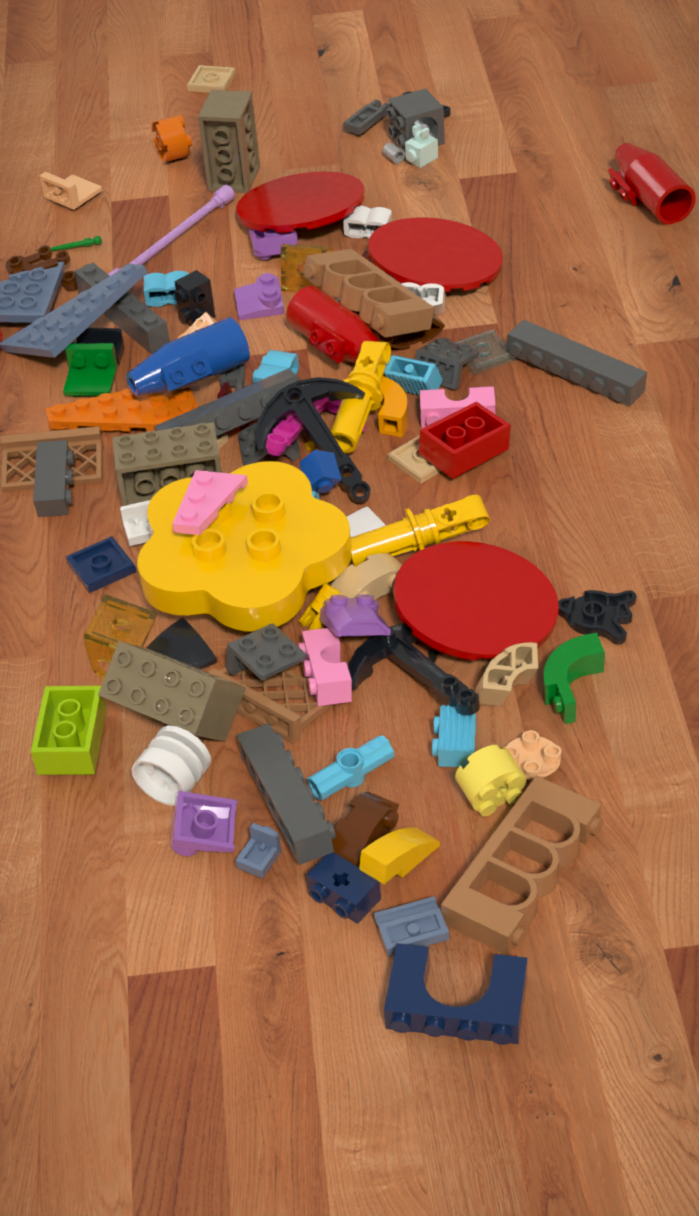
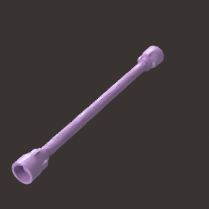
M223 185L213 193V198L206 205L131 261V263L142 265L213 209L223 208L235 198L233 189L228 185ZM115 268L108 275L111 276L122 268Z

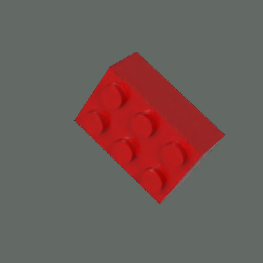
M476 401L420 429L419 455L453 479L509 449L511 425Z

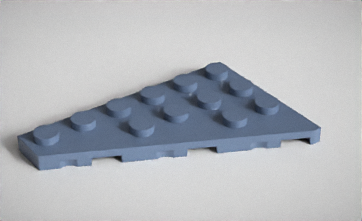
M58 262L57 267L45 270L42 267H38L31 271L9 275L8 280L0 281V322L33 323L36 319L50 313L65 272L64 262Z
M132 263L125 265L118 272L90 289L82 291L75 298L47 315L36 319L29 326L0 343V347L4 352L55 358L148 273L145 266Z

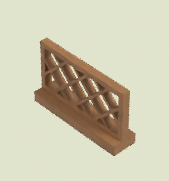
M100 426L1 436L2 491L34 489L35 479L33 477L35 476L36 461L33 458L36 456L37 442L67 440L69 449L74 450L75 459L79 458L84 461L77 469L71 466L74 473V484L72 485L102 483V450H104V442ZM86 451H96L90 458L82 454ZM22 458L15 465L9 462V459ZM29 462L34 468L26 474L20 469ZM89 466L96 470L95 475H84L82 472ZM15 473L22 477L18 482L8 483V479Z
M226 666L220 671L215 668L208 671L211 674L246 687L237 713L260 726L270 724L275 734L280 733L283 739L292 744L301 738V730L334 705L317 706V702H309V698H315V695L309 694L308 680L289 669L277 673L281 678H267L265 680L245 679V675H255L249 668L234 675H231L226 670ZM241 675L242 679L235 680L229 676ZM298 685L303 688V690H287V686ZM283 686V691H267V687ZM263 687V691L257 692L251 688ZM305 698V703H289V699ZM273 699H284L285 704H278ZM307 711V714H305L301 718V716L295 712Z

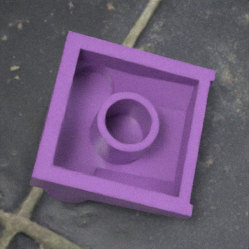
M249 229L254 255L259 256V259H269L272 255L277 254L290 256L298 249L295 229L294 232L277 233L275 229H267L266 232Z
M270 273L262 274L257 278L256 283L234 289L239 320L284 314L278 277Z
M360 594L357 595V598L332 595L331 599L325 600V606L320 609V621L337 637L387 636L391 634L390 628L378 614L379 602L374 600V597L371 595Z
M178 791L172 819L170 841L172 849L182 856L195 855L199 850L234 852V825L238 800Z

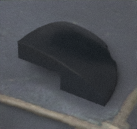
M184 618L179 619L166 628L146 647L199 669H204L217 663V658L212 650Z

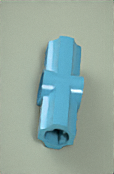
M383 735L377 736L357 749H343L338 753L337 761L308 777L307 784L311 786L314 797L318 801L324 800L344 787L351 788L361 785L367 773L394 758V750L389 740Z

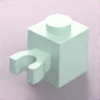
M416 124L412 126L414 137L405 142L406 161L421 168L438 158V139L429 135V128L426 127L421 130V125Z

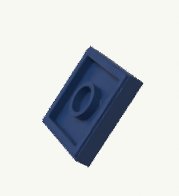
M113 536L65 556L67 564L89 593L137 572L135 564Z

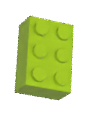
M45 686L31 748V755L37 775L95 774L107 712L105 698L98 695L101 686Z

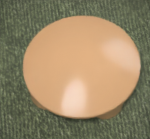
M525 731L522 737L512 740L505 746L521 768L526 779H534L535 776L547 777L554 773L561 764V748L552 741L540 737L536 731Z

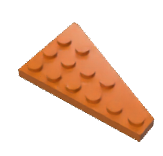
M190 387L142 396H135L130 388H126L119 392L103 393L89 399H78L67 404H56L46 408L45 411L50 429L62 430L77 429L81 426H100L101 431L121 430L130 432L132 428H146V432L155 431L154 426L198 408Z

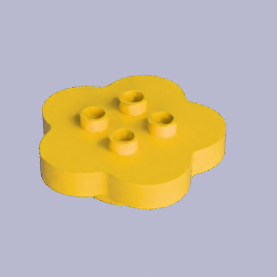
M273 461L257 462L231 472L230 474L247 475L248 484L244 489L239 488L234 493L235 498L230 504L225 503L219 509V515L201 535L176 533L173 531L172 526L192 477L177 480L160 489L152 497L148 505L147 517L151 538L140 550L137 565L146 600L162 612L185 616L210 614L220 623L240 631L254 632L269 624H274L278 627L292 619L300 611L310 589L334 580L350 564L352 545L350 525L347 517L336 506L314 498L309 479L302 471L292 465Z

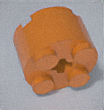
M175 115L151 123V131L156 132L153 139L159 158L163 159V163L187 157L190 154L189 147L192 146L190 135L185 134V123L182 115Z

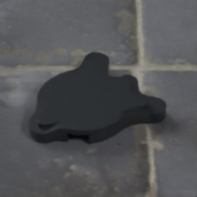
M587 590L584 591V596L577 599L574 596L560 599L558 601V614L566 620L574 631L580 634L597 633L598 636L606 637L615 644H622L627 639V632L620 624L632 622V612L629 608L636 603L637 596L631 590L620 593Z

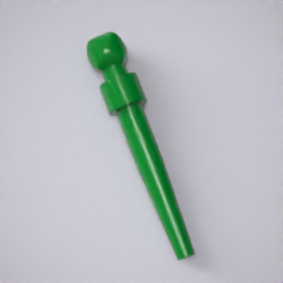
M95 236L93 239L89 237L81 241L50 247L51 251L82 246L89 247L92 244L100 245L102 239L100 236Z

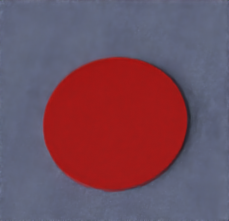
M326 171L299 173L266 182L250 190L238 201L236 212L241 224L260 232H266L267 229H275L277 233L294 232V228L306 227L307 230L334 223L355 211L354 207L360 206L363 203L365 191L363 183L358 178L349 174Z
M415 217L386 223L372 233L368 243V257L373 260V264L385 273L393 276L399 283H415L419 286L438 284L444 287L445 292H450V289L457 288L467 291L479 288L480 284L484 282L490 283L499 275L503 262L502 251L491 237L466 224L440 218Z
M446 542L418 551L408 558L399 569L393 589L396 612L401 621L413 630L412 634L436 650L467 660L477 661V658L494 659L506 648L520 643H537L538 648L552 634L558 617L559 604L556 592L549 579L540 569L514 552L480 542Z

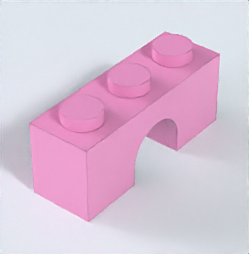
M494 387L469 388V396L460 401L448 399L445 396L444 389L420 390L421 428L476 401L496 414Z
M329 628L302 631V643H298L297 646L306 653V660L302 663L304 677H309V694L315 695L317 706L352 702V679L346 662H340L339 638Z

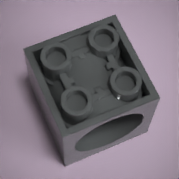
M426 88L388 99L389 108H387V115L390 119L388 133L390 138H393L398 147L402 148L404 152L405 142L414 137L412 126L416 124L421 125V130L426 127L429 128V135L438 139V146L445 144L444 107Z

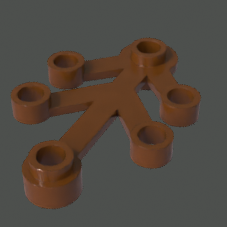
M44 245L38 249L36 254L27 257L12 256L7 260L5 267L12 275L23 271H31L38 267H42L44 270L58 266V262H64V265H67L71 259L68 252L62 250L56 254V258L49 260L53 254L50 247ZM40 260H48L36 265H32V263H35ZM73 271L65 272L61 280L64 289L69 292L77 290L75 273Z

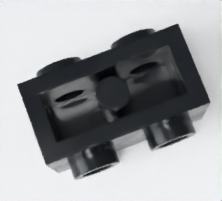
M195 270L174 281L175 297L179 308L178 316L183 323L191 326L205 312L212 318L216 317L211 281L208 277Z

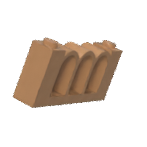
M353 249L307 255L304 277L315 286H322V290L328 295L340 298V303L348 309L360 312L359 316L362 321L371 324V327L384 337L431 329L435 307Z
M535 776L442 902L441 913L446 925L509 956L514 947L521 946L526 937L527 929L524 927L529 925L536 916L537 898L550 894L556 888L559 881V867L572 863L579 854L580 842L586 845L592 835L596 836L600 832L603 825L601 804L539 776ZM533 820L567 836L569 839L561 843H551L524 830ZM512 850L543 864L548 869L541 873L531 874L502 862V860ZM490 880L520 894L526 900L518 905H506L480 893L486 882Z

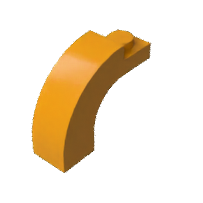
M383 376L380 389L383 400L381 401L378 413L379 433L403 438L408 428L407 396L399 384Z

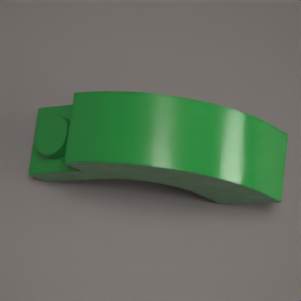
M597 633L578 636L564 642L551 653L546 661L543 675L545 705L553 704L556 714H561L564 724L576 722V701L570 688L572 682L586 675L604 672L605 651Z

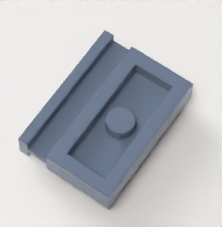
M435 896L374 913V920L388 957L395 954L396 943L429 946L450 940L449 930L436 903Z

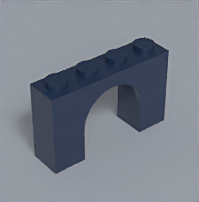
M396 943L384 1007L386 1029H392L399 1033H426L433 1037L442 1035L459 1037L466 1041L475 1039L486 1040L500 1045L509 1043L519 1044L527 983L526 957L494 954L490 986L485 995L473 1004L453 1007L436 1001L426 990L430 969L429 947Z

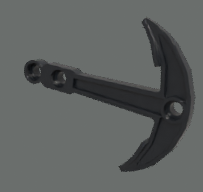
M322 377L299 380L279 390L265 405L258 420L256 429L258 451L263 452L267 436L273 432V429L279 424L278 422L293 414L319 450L335 454L342 479L340 483L345 490L350 491L351 500L358 504L367 502L370 498L369 484L362 481V474L351 458L344 454L313 405V402L326 397L331 402L352 398L363 399L365 392L348 382ZM296 397L298 400L294 401L291 398ZM344 473H349V474H351V476H349V477H344V476H342V475H343ZM362 492L364 496H356V493Z
M406 623L390 626V635H372L356 649L348 664V670L352 679V690H356L365 679L372 675V666L383 658H389L433 689L434 694L449 706L457 707L458 713L472 715L480 709L479 696L473 689H469L468 686L452 674L445 673L412 645L420 641V639L412 634L413 630Z

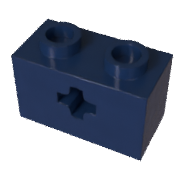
M336 853L324 856L306 875L309 894L316 902L325 903L333 908L340 917L344 919L349 918L357 924L381 900L380 882L359 870V867Z

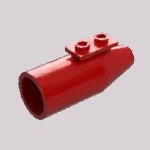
M624 143L617 148L615 159L620 170L615 172L612 168L608 169L611 178L608 181L614 191L618 190L624 201L628 200L633 206H636L635 198L637 197L661 223L667 225L680 222L691 213L696 201L694 190L659 155L631 143Z
M306 286L300 289L288 304L286 313L288 323L309 338L310 344L337 363H342V360L356 364L364 341L381 342L370 326L362 321L358 314L316 286Z

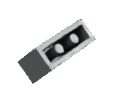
M67 440L37 442L33 502L38 517L69 515V504H73V492L70 489V485L74 484V473L71 465H75L74 450L69 449Z

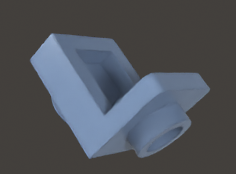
M253 823L249 828L251 839L235 860L236 868L263 879L282 852L279 833L274 829Z

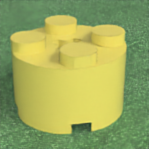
M490 745L471 754L467 758L469 764L464 769L460 765L455 774L457 783L472 807L483 817L491 815L498 806L504 803L509 805L515 804L523 794L522 789L526 783V776L507 747L503 746V749H500L498 745Z

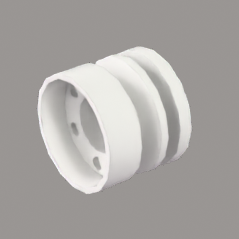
M165 726L159 730L148 748L142 752L131 768L132 776L137 785L151 798L166 805L175 806L178 791H192L195 783L200 780L210 766L211 755L206 746L189 731L177 726Z

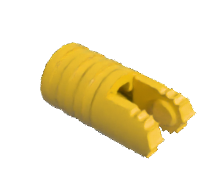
M325 582L300 618L299 624L303 627L311 625L309 630L323 629L325 625L320 621V609L325 606V600L331 599L332 595L344 594Z

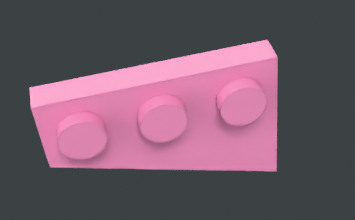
M195 470L173 521V531L176 533L201 535L219 515V509L225 503L230 504L235 498L234 493L239 488L244 489L248 484L247 475Z

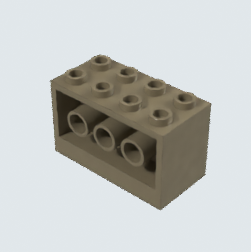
M210 90L198 115L208 191L216 192L223 185H228L233 189L234 193H247L251 190L260 168L252 92Z
M214 422L112 437L115 470L123 506L151 500L164 486L177 480L193 477L195 470L222 473Z
M118 641L98 695L168 725L180 727L195 736L226 742L246 687L151 649Z

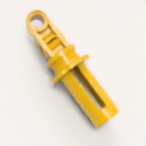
M364 341L354 370L350 372L348 379L342 380L365 392L363 399H342L330 430L344 453H350L356 449L369 412L372 410L376 411L381 406V401L383 400V395L380 392L381 381L391 357L389 342Z
M470 495L462 500L445 504L432 510L428 508L418 515H414L407 508L405 509L406 518L403 517V520L351 537V562L356 567L365 562L366 556L386 553L394 557L412 550L420 551L432 543L434 545L440 544L442 540L481 529L489 524L490 517L480 495Z

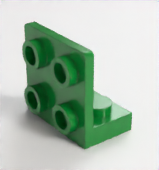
M114 343L69 344L65 349L69 371L63 389L64 396H99L103 393H111L118 368Z

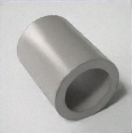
M392 142L387 143L383 147V155L394 163L399 164L404 160L405 152Z

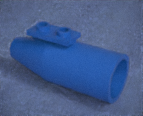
M231 317L225 318L164 344L126 374L127 383L135 396L186 389L248 362L250 358L248 342L239 324Z

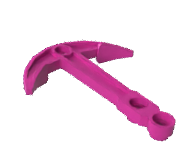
M326 397L313 402V405L319 414L325 409L337 414L342 400L331 402ZM293 414L286 420H282L273 429V432L268 434L265 445L268 453L276 456L281 455L286 450V446H290L304 429ZM365 423V425H364V428H363V431H362V432H365L366 423Z

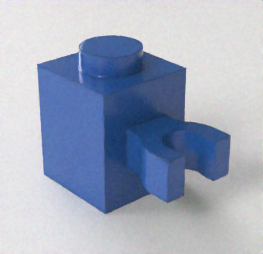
M314 450L299 462L301 471L309 479L312 490L325 493L332 490L333 486L342 480L335 454L332 452Z

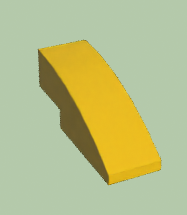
M416 827L395 830L377 839L361 851L359 870L382 884H386L396 874L403 878L440 846V841Z

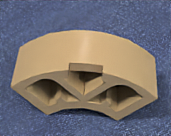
M378 553L366 556V561L355 567L352 564L347 567L331 585L348 598H357V595L367 594L373 596L374 600L386 594H393L395 578L402 564L391 554Z
M529 642L512 645L491 660L475 689V693L479 696L480 704L502 706L512 687L530 682L538 669L537 643Z

